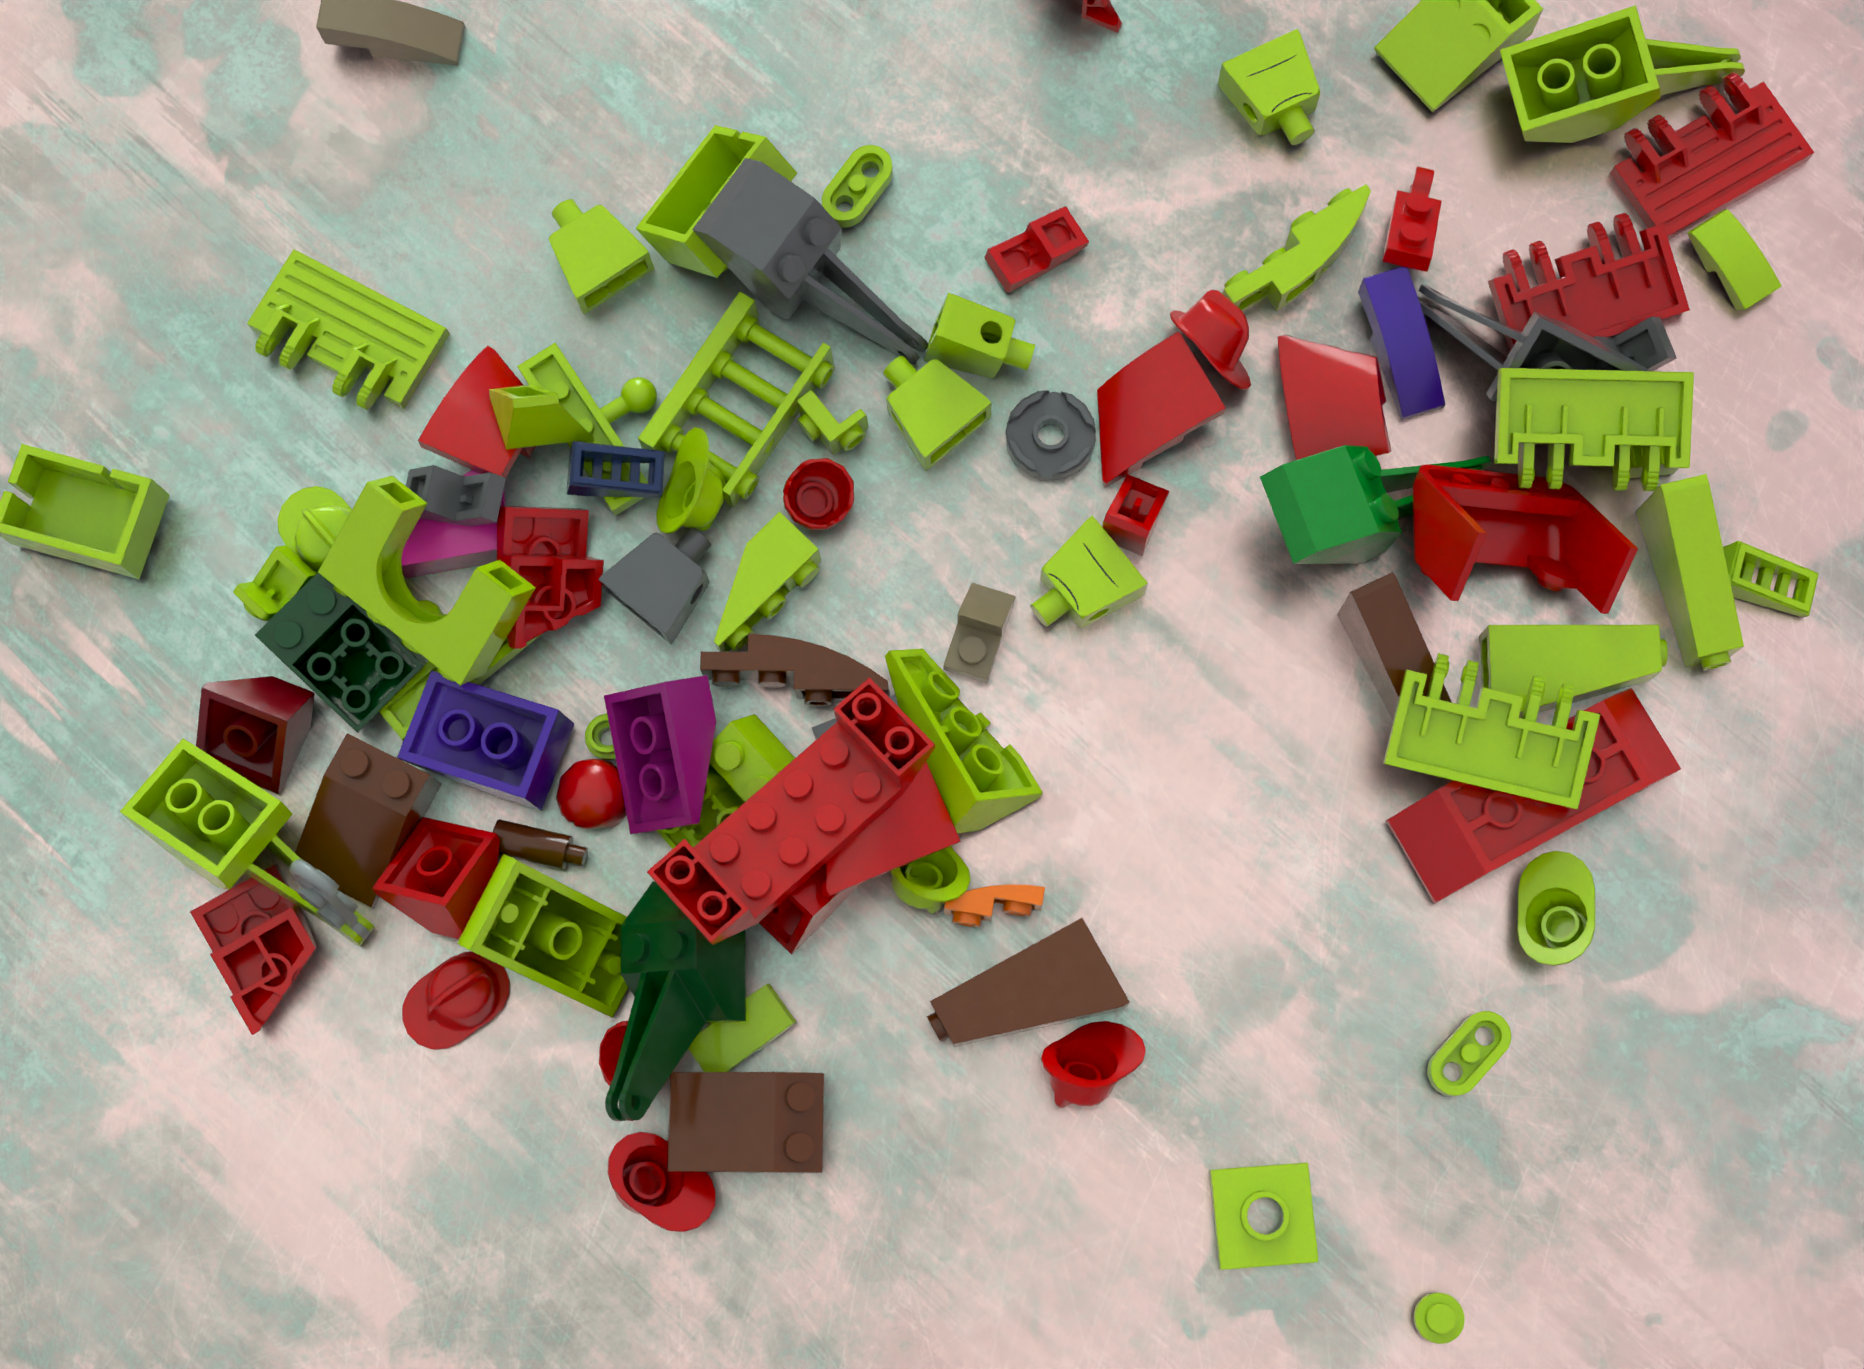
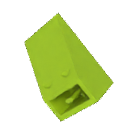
M1421 0L1375 46L1374 51L1418 98L1434 112L1502 58L1501 49L1519 44L1533 33L1543 8L1536 0Z
M756 714L730 721L713 740L700 822L656 831L672 849L683 839L694 847L792 762L795 757Z

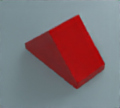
M1127 474L1105 515L1103 529L1117 546L1143 556L1170 491Z

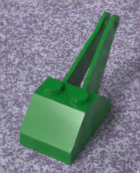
M1343 445L1282 464L1260 476L1293 564H1363L1385 553L1402 533L1397 520L1413 514V495L1394 501L1387 493L1413 488V483L1420 466L1381 470L1378 459L1369 451L1368 447ZM1482 456L1465 461L1429 465L1484 470L1492 462L1489 456Z

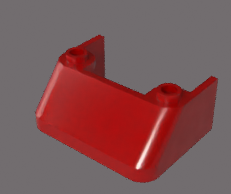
M1422 465L1413 483L1414 560L1420 566V571L1429 577L1451 601H1459L1474 563L1477 562L1528 567L1537 576V582L1543 587L1553 591H1562L1564 588L1577 589L1600 613L1609 614L1638 548L1584 496L1564 482H1562L1560 489H1549L1546 477L1534 476V481L1530 488H1520L1518 474Z

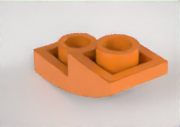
M1007 884L966 891L958 899L945 902L944 913L953 915L952 923L975 928H980L981 920L992 921L994 904L1003 905L1002 912L1006 914L1030 917L1032 910L1041 911L1045 887Z

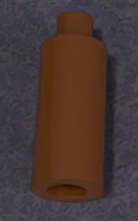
M501 819L497 820L493 829V833H497L500 838L499 854L501 855L505 854L509 857L559 869H565L568 863L580 866L585 864L588 848L574 845L572 836Z

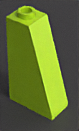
M1707 474L1661 484L1636 510V514L1685 668L1701 664L1704 671L1716 669L1730 664V657L1743 648L1744 643Z
M1488 625L1479 635L1481 687L1523 696L1519 718H1522L1528 689L1534 675L1545 678V692L1538 713L1556 708L1557 694L1564 682L1575 684L1572 703L1650 681L1662 671V667L1666 666L1668 658L1667 642L1665 639H1660L1659 625Z

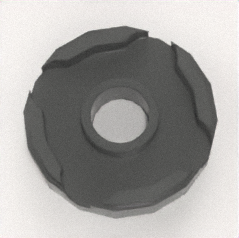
M1049 390L1037 391L1023 398L1011 411L1005 430L1007 451L1015 465L1027 475L1045 481L1062 480L1079 472L1090 460L1096 443L1095 420L1089 409L1074 395L1062 391L1061 393L1049 392ZM1046 425H1055L1062 430L1064 437L1058 444L1047 445L1039 439V430Z

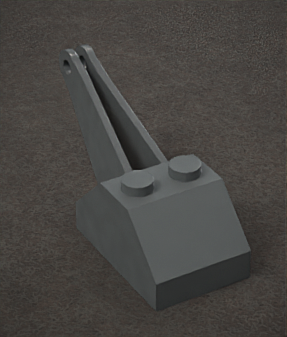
M745 158L692 229L775 316L789 320L802 301H805L890 350L898 357L904 356L913 365L920 359L915 350L925 352L929 346L928 342L920 334L902 321L836 257L841 246L842 228L816 198L761 161ZM823 274L881 324L819 283L818 279Z
M1421 284L1418 290L1433 301L1517 340L1507 357L1453 318L1419 300L1423 314L1434 320L1497 370L1500 368L1650 371L1605 343L1566 323L1535 311L1521 332L1461 305L1429 286ZM1498 374L1486 392L1489 399L1497 403Z

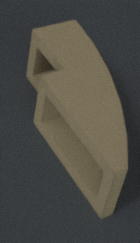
M321 0L316 28L325 44L367 48L372 57L458 66L465 24L463 21L397 0Z

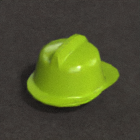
M694 427L688 431L678 449L669 481L664 488L657 508L656 519L660 532L670 534L677 531L681 526L705 531L711 527L725 498L722 489L726 482L722 472L709 463L708 437L701 428Z
M319 486L303 488L290 495L282 505L277 518L278 533L284 544L315 573H318L352 508L341 496L331 489Z
M952 847L925 856L891 871L892 888L898 898L909 906L917 909H926L931 914L939 911L944 902L958 899L967 891L971 880L969 868Z
M1562 851L1543 853L1529 862L1520 877L1517 927L1519 943L1526 954L1538 963L1552 966L1570 963L1585 952L1593 939L1595 931V885L1593 876L1584 861L1571 853Z

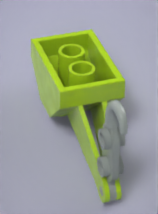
M184 738L119 811L134 826L181 863L218 888L230 890L245 873L327 923L357 946H360L375 928L371 922L356 911L358 908L357 904L337 890L339 885L334 880L302 860L276 835L293 815L280 800ZM265 847L290 868L292 877L301 886L297 892L253 864V861Z

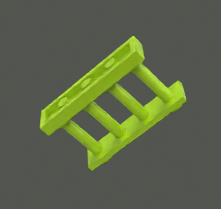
M739 292L638 437L642 449L667 451L669 453L673 450L678 452L680 444L685 437L682 427L691 414L697 416L700 413L750 444L752 447L738 467L733 466L709 451V463L722 472L726 482L722 489L726 503L735 508L741 497L745 500L748 499L757 487L760 476L757 475L799 414L797 400L810 390L814 392L816 387L824 388L835 370L831 346L823 342L812 358L760 326L755 300L742 292ZM742 341L744 343L749 341L755 343L802 372L788 394L734 362L735 357L733 354ZM726 377L777 409L763 431L709 398V392L707 391L716 378L723 379Z

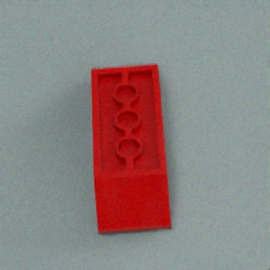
M870 677L833 709L837 722L697 845L692 847L683 839L647 871L650 877L712 945L758 924L899 799L936 748L935 744Z
M1632 688L1608 697L1583 710L1600 714L1578 810L1453 780L1386 820L1434 904L1633 794L1639 793L1681 770V767ZM1575 715L1568 719L1566 729L1572 730Z

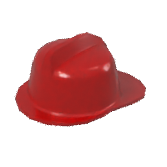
M1212 289L1206 292L1186 313L1176 310L1170 313L1173 323L1197 345L1208 361L1226 380L1243 390H1247L1251 386L1249 375L1239 361L1249 339V326L1245 314L1237 305L1220 291Z
M472 951L460 953L440 964L418 980L407 993L402 1005V1021L407 1034L417 1044L429 1049H447L462 1042L493 1020L503 1010L509 997V978L504 966Z
M1109 1021L1091 1022L1077 1028L1060 1040L1051 1043L1044 1048L1041 1061L1044 1069L1049 1073V1082L1055 1093V1104L1060 1108L1070 1104L1078 1106L1099 1105L1109 1097L1119 1080L1133 1072L1143 1062L1146 1049L1143 1039L1134 1030L1123 1024Z
M647 1132L626 1135L615 1144L610 1153L607 1170L611 1186L624 1208L634 1214L644 1216L653 1224L667 1231L686 1232L698 1228L708 1220L715 1206L716 1192L710 1176L706 1172H667L668 1141L656 1134Z

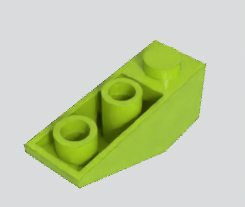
M780 511L746 543L714 639L718 652H729L731 649L736 652L748 643V634H754L752 628L764 617L769 620L778 614L787 602L785 596L797 585L801 588L806 586L820 570L818 566L821 562L819 549Z

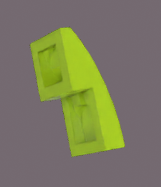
M1728 209L1722 210L1687 232L1706 271L1717 272L1736 310H1746L1782 287L1755 241Z
M770 983L746 998V1021L711 1023L698 1033L688 1049L704 1072H731L752 1054L765 1048L797 1021Z

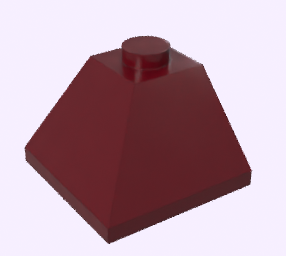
M274 676L207 682L201 689L196 747L255 785L279 794L286 784L310 731L315 692Z

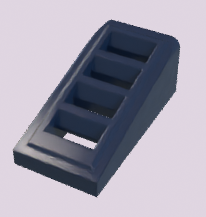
M573 441L569 454L566 494L595 497L661 498L665 451ZM584 462H592L591 478L583 477ZM603 462H611L610 480L602 479ZM622 463H630L629 482L621 481ZM640 463H649L648 484L639 483Z

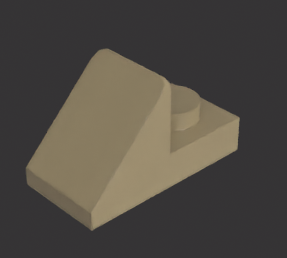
M971 583L957 614L958 623L943 665V670L988 684L1016 596Z

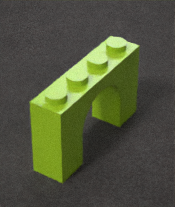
M394 476L367 482L318 573L333 584V589L337 593L345 597L348 596L365 609L371 620L386 626L399 636L405 647L421 654L433 663L444 678L461 686L483 676L527 604L535 587L504 562L497 560L477 567L474 570L461 595L448 614H440L427 609L409 591L403 577L401 562L404 546L428 503Z

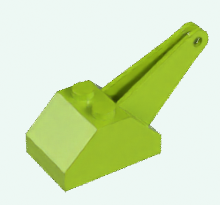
M1636 5L1500 50L1524 141L1574 143L1618 129L1659 100L1661 95L1699 86L1721 84L1723 78L1732 72L1737 73L1740 77L1745 73L1743 63L1738 62L1741 59V55L1736 48H1719L1645 39Z

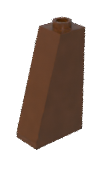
M1393 572L1351 591L1337 616L1394 721L1405 670L1427 674L1422 695L1427 697L1435 663ZM1443 683L1440 700L1452 702Z
M1080 918L931 1000L930 1004L934 1013L928 1015L927 1018L940 1042L949 1038L953 1047L1117 1012L1127 1007L1130 1001L1083 918Z

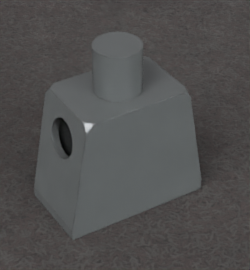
M692 527L675 546L656 532L613 565L598 580L608 594L671 645L708 587L710 581L707 574L696 563L712 544Z

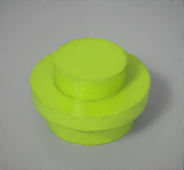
M1431 1293L1424 1296L1416 1305L1414 1323L1420 1335L1426 1340L1437 1344H1445L1455 1340L1460 1335L1464 1327L1465 1316L1461 1305L1455 1298L1445 1293Z

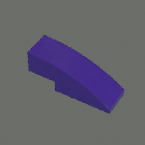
M1402 266L1363 278L1358 294L1373 331L1371 336L1372 345L1401 421L1444 408L1446 404L1433 346L1408 268Z

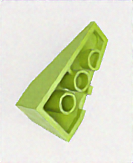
M923 648L888 651L885 655V660L899 708L935 744L936 748L926 762L957 834L980 831L1037 800L1043 794L1021 755L1011 744L1005 748L999 744L987 730L991 722L981 712L975 716L958 699L960 695L959 687Z

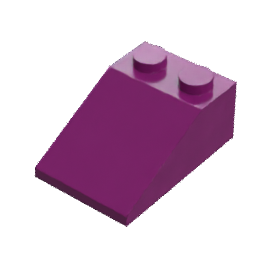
M708 675L667 681L604 695L630 835L699 823L716 727V717Z

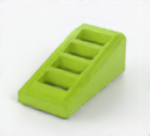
M1736 541L1723 547L1734 598L1803 618L1809 616L1819 573L1741 541ZM1754 569H1759L1756 583H1752ZM1773 574H1777L1778 576L1774 591L1770 590V587L1772 583ZM1791 579L1797 580L1793 598L1787 597Z

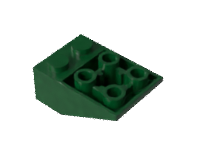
M319 573L255 634L269 650L357 733L424 667L382 625L371 620L365 609L348 596L345 597L337 593L333 589V584Z

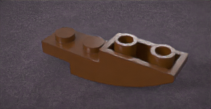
M748 634V652L701 651L700 671L702 675H708V680H712V685L736 687L740 685V680H758L759 686L778 688L786 686V681H794L793 689L797 699H804V704L810 706L832 705V699H845L870 677L890 697L888 681L869 667L847 655L799 639L775 635Z

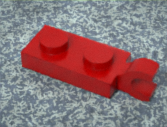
M1417 166L1409 193L1397 190L1382 262L1424 272L1428 271L1432 260L1442 200L1429 198L1434 170Z

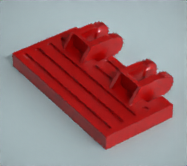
M1732 72L1723 78L1722 86L1724 91L1739 112L1738 114L1733 112L1724 97L1713 86L1709 85L1699 91L1700 104H1702L1718 130L1714 128L1706 115L1701 116L1677 131H1674L1662 115L1659 116L1658 114L1648 120L1649 133H1651L1656 144L1663 152L1664 156L1662 157L1658 155L1651 143L1638 128H1633L1625 133L1624 142L1643 172H1640L1631 157L1615 165L1610 175L1647 228L1663 223L1668 240L1811 158L1814 154L1813 149L1764 81L1750 89L1746 82L1743 81V78L1737 73Z
M1622 213L1613 217L1614 231L1622 254V258L1618 260L1614 258L1603 224L1598 221L1588 224L1589 226H1587L1586 230L1590 247L1554 259L1560 276L1558 280L1556 279L1552 262L1544 243L1540 240L1530 243L1529 255L1539 285L1533 288L1529 286L1518 252L1514 249L1504 252L1502 258L1506 275L1488 281L1500 322L1522 332L1535 311L1566 323L1591 337H1610L1628 330L1651 316L1660 317L1662 320L1689 311L1690 308L1664 224L1662 223L1639 231L1645 250L1642 252L1629 215ZM1504 334L1509 352H1511L1517 340Z

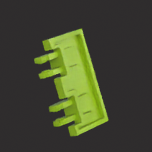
M295 249L290 253L247 322L252 330L261 334L258 336V340H256L255 350L256 353L264 357L272 354L289 327L294 329L279 357V365L289 370L299 363L300 358H302L312 340H315L307 356L311 361L338 374L333 381L331 390L340 397H346L349 394V391L352 390L365 367L371 369L356 398V405L365 410L373 406L389 379L392 382L384 396L389 402L405 409L450 335L446 327Z
M1498 369L1494 464H1518L1519 487L1530 488L1535 476V444L1548 445L1547 485L1549 489H1560L1563 481L1565 444H1570L1569 466H1613V490L1626 491L1630 481L1631 447H1643L1642 487L1644 491H1655L1659 483L1661 446L1665 447V468H1690L1694 372Z
M1437 654L1427 697L1422 696L1427 674L1405 670L1383 764L1578 810L1600 714L1577 710L1572 730L1566 729L1575 684L1566 682L1562 684L1556 698L1557 704L1552 725H1546L1536 722L1540 702L1545 692L1544 677L1536 675L1532 677L1521 719L1519 715L1523 696L1481 687L1476 708L1470 707L1479 662L1468 660L1463 667L1456 703L1440 700L1444 679L1447 677L1449 670V655Z

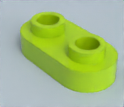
M864 145L857 148L825 188L822 194V206L841 228L857 225L890 184L893 177V166L888 152L876 145ZM869 168L876 169L879 172L874 177H866L863 174ZM843 202L853 205L846 212L837 209L838 205Z
M1481 1011L1467 1017L1431 1057L1428 1063L1427 1075L1433 1088L1446 1096H1459L1471 1091L1510 1046L1511 1030L1506 1020L1499 1014L1491 1011ZM1478 1028H1485L1489 1031L1491 1040L1487 1046L1477 1042L1475 1034ZM1447 1063H1453L1458 1067L1459 1077L1456 1081H1450L1445 1077L1444 1067Z

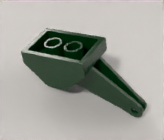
M652 881L621 925V976L635 997L615 1073L605 1099L606 1112L614 1121H636L643 1118L704 1024L746 1021L745 930L712 945L655 881Z

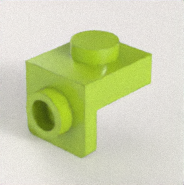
M812 390L797 400L800 417L797 419L799 426L811 441L819 438L832 455H835L841 449L845 451L853 449L865 438V431L868 430L869 426L867 415L862 409L857 410L839 424Z
M277 546L253 581L238 584L233 593L244 603V608L249 614L263 621H269L317 573L288 546Z

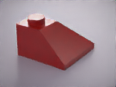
M423 817L372 889L380 898L431 933L459 939L497 867L500 838L497 833Z

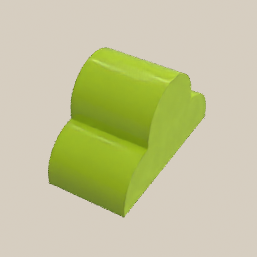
M503 854L457 944L612 1018L628 988V985L621 976V925L627 916Z

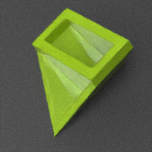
M536 385L489 389L490 400L506 449L595 439L559 404V394Z

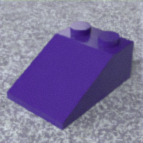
M431 670L397 758L494 796L542 811L574 723L558 709L471 682L460 686L458 683L444 678L440 673Z

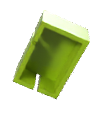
M715 125L635 229L668 263L718 278L728 267L692 229L743 160L748 158L761 161L789 181L793 180L797 172L767 137L744 131L740 133L735 129Z
M21 444L7 482L33 500L30 506L14 493L3 492L0 500V537L16 546L140 579L170 494L151 478L114 468L110 471L103 465Z

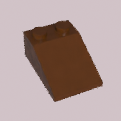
M347 733L324 773L295 854L334 880L339 885L337 890L374 909L380 897L375 894L372 887L425 816L442 784L430 774Z
M672 1072L669 1083L667 1172L822 1173L824 1073Z

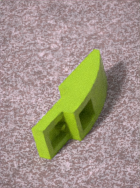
M1365 184L1353 192L1350 188L1342 190L1328 202V207L1314 214L1313 211H1308L1300 215L1290 225L1291 229L1285 244L1286 249L1283 247L1272 252L1263 260V266L1253 272L1248 273L1247 270H1243L1232 276L1225 283L1222 294L1237 305L1242 312L1266 297L1276 311L1298 298L1332 266L1346 247L1357 228L1371 193L1368 185Z

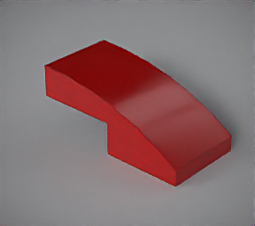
M1064 206L1030 222L1025 232L989 248L984 258L1008 294L1059 266L1088 245L1089 240L1067 207Z

